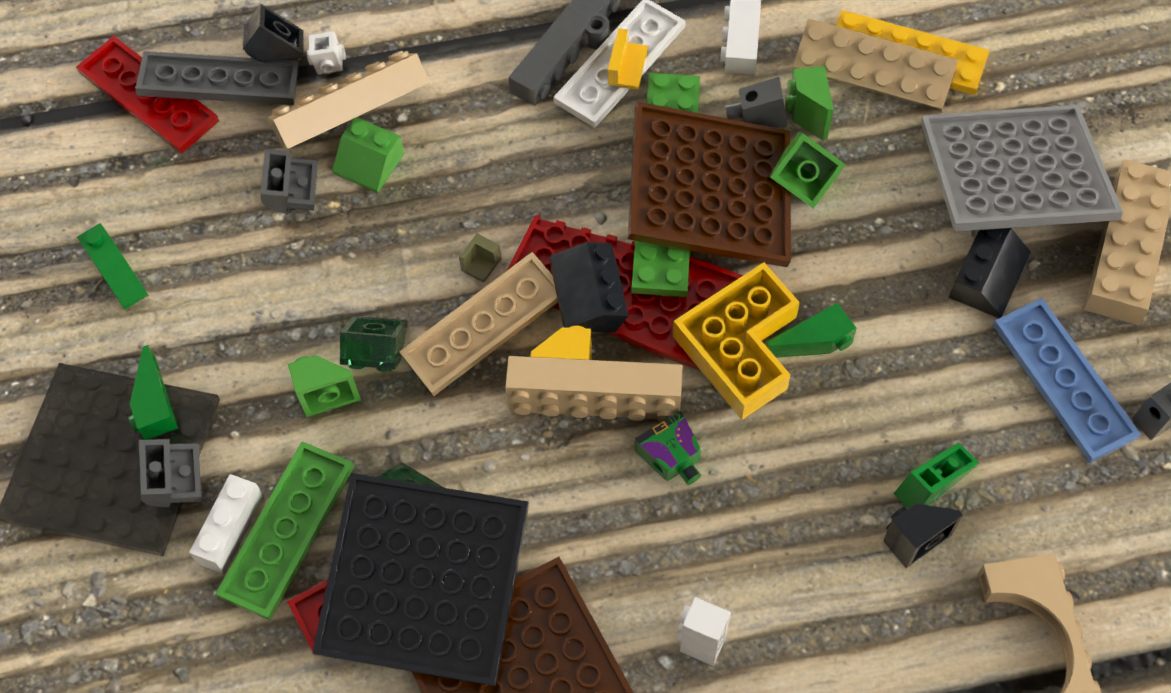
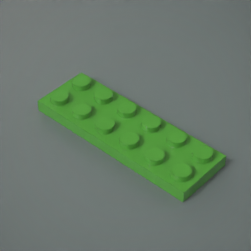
M301 441L215 595L226 602L271 621L354 469L353 462Z

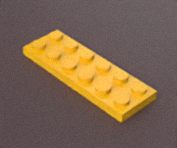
M841 10L836 23L838 27L958 59L950 89L971 95L976 94L989 54L988 49Z

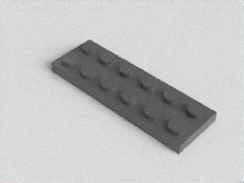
M144 51L135 89L137 96L294 105L299 61L279 60L263 62L258 58Z

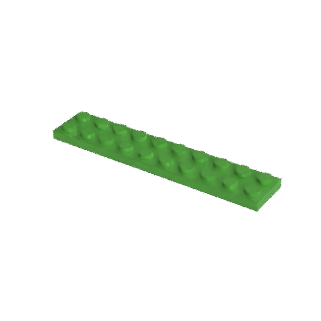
M649 73L647 104L698 113L700 76ZM635 241L631 293L687 297L690 250Z

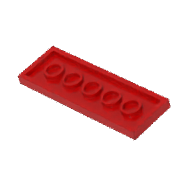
M112 36L76 66L79 74L181 154L219 122L218 116L197 99L137 96L135 88L142 57L115 36Z

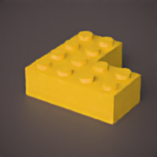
M763 262L674 320L673 338L740 419L743 420L788 389L790 373L762 341L796 319L800 302L766 263Z

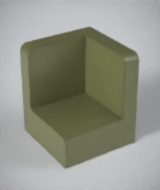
M476 233L459 257L461 271L481 282L487 280L502 259L500 245Z

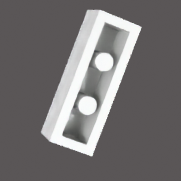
M731 0L730 6H725L724 21L729 22L728 26H723L722 42H727V47H721L720 62H725L724 73L755 75L761 0Z
M232 474L229 475L189 552L198 565L225 574L263 498L256 483Z
M697 597L694 598L691 606L686 604L679 619L680 625L677 640L681 641L680 652L714 666L726 638L731 612Z

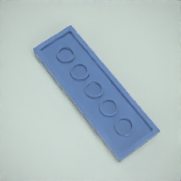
M1043 298L994 321L993 327L1089 464L1137 440L1141 436V433Z

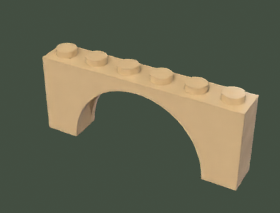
M1055 553L983 564L978 572V578L985 603L1004 602L1026 608L1042 618L1057 635L1066 658V678L1061 693H1101L1100 686L1097 681H1093L1090 671L1092 668L1090 654L1087 650L1084 651L1081 624L1079 621H1075L1073 615L1074 602L1072 595L1069 591H1066L1063 582L1065 579L1064 568L1060 562H1057Z

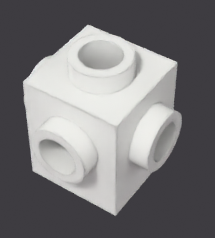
M334 31L309 35L307 58L309 64L314 65L317 74L343 71L342 60L346 59L345 48L343 44L339 45Z

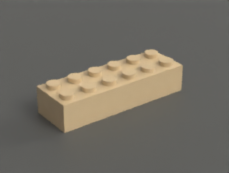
M399 51L388 57L389 62L378 61L365 67L367 72L363 74L361 72L351 73L343 77V83L339 85L337 83L327 84L319 88L320 93L315 96L313 94H306L295 99L296 104L291 107L289 105H282L271 110L273 115L267 117L280 146L289 149L430 83L417 53Z
M1124 159L1115 175L1113 189L1123 210L1122 218L1116 221H1104L1083 310L1139 326L1149 310L1171 209V171Z
M509 356L505 387L509 411L519 415L543 413L546 416L553 417L559 414H568L576 418H585L587 416H600L603 419L626 417L633 421L657 419L663 422L680 411L683 365Z

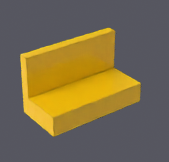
M618 28L608 66V85L638 90L648 46L628 43L627 29Z

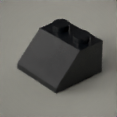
M260 4L244 25L243 50L251 58H258L263 62L299 58L304 54V30L263 4Z
M916 503L908 509L902 507L890 517L892 521L886 527L887 533L883 541L904 567L908 568L951 537L963 514L955 509Z

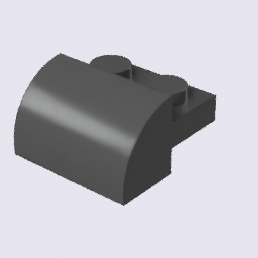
M265 149L260 195L262 203L266 207L281 213H286L287 208L314 211L318 160L292 158L291 151Z
M169 439L139 440L140 496L142 502L150 506L165 508L170 507V503L201 502L199 443L170 444Z

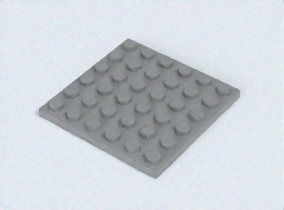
M1079 105L922 116L921 125L954 232L1121 220L1123 210Z

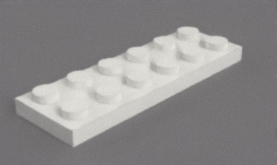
M642 0L553 97L554 104L596 128L630 90V88L608 85V66L618 28L628 30V43L648 46L643 75L682 32L686 21L650 0Z

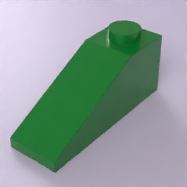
M101 223L77 236L87 255L124 309L149 296Z
M836 303L767 341L766 346L776 358L831 354L838 349L842 351L848 348L854 341L857 328L840 305Z
M149 345L142 348L130 401L133 415L129 416L133 431L135 433L139 431L144 440L178 429L157 359Z
M957 443L911 471L893 494L906 508H910L915 503L931 505L976 468L979 462L960 443Z

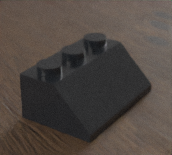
M1012 228L979 230L953 284L949 298L996 318H1001L1031 251Z
M586 242L550 256L549 262L563 327L582 326L585 329H591V332L615 333L629 315L612 243Z

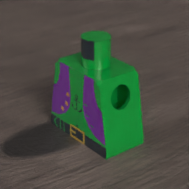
M681 410L635 438V451L664 480L669 481L679 474L684 482L690 485L700 478L701 474L694 464L700 461L701 449Z

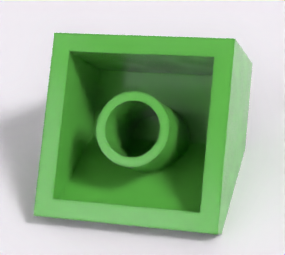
M825 66L793 69L792 80H788L787 83L789 95L785 96L786 111H791L794 123L821 140H828L834 109Z
M355 117L341 136L332 169L333 174L378 193L404 155L401 136Z
M798 132L783 152L770 177L814 209L846 164L804 133Z
M316 355L300 357L294 362L287 364L296 395L306 417L361 400L352 373L346 368Z

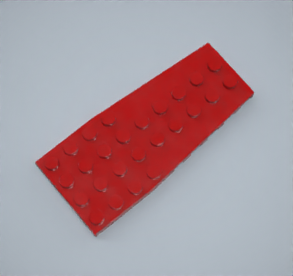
M540 215L534 216L507 270L533 252L552 274L549 262L550 256L586 242L612 243L629 316L615 333H607L650 353L701 371L673 338V322L743 275L689 256L687 297L631 293L635 241H632V244L619 241L618 237L607 234L604 237L591 233V229L585 227L579 230L566 226V222L556 220V223L542 220ZM558 303L552 306L553 308L560 311Z

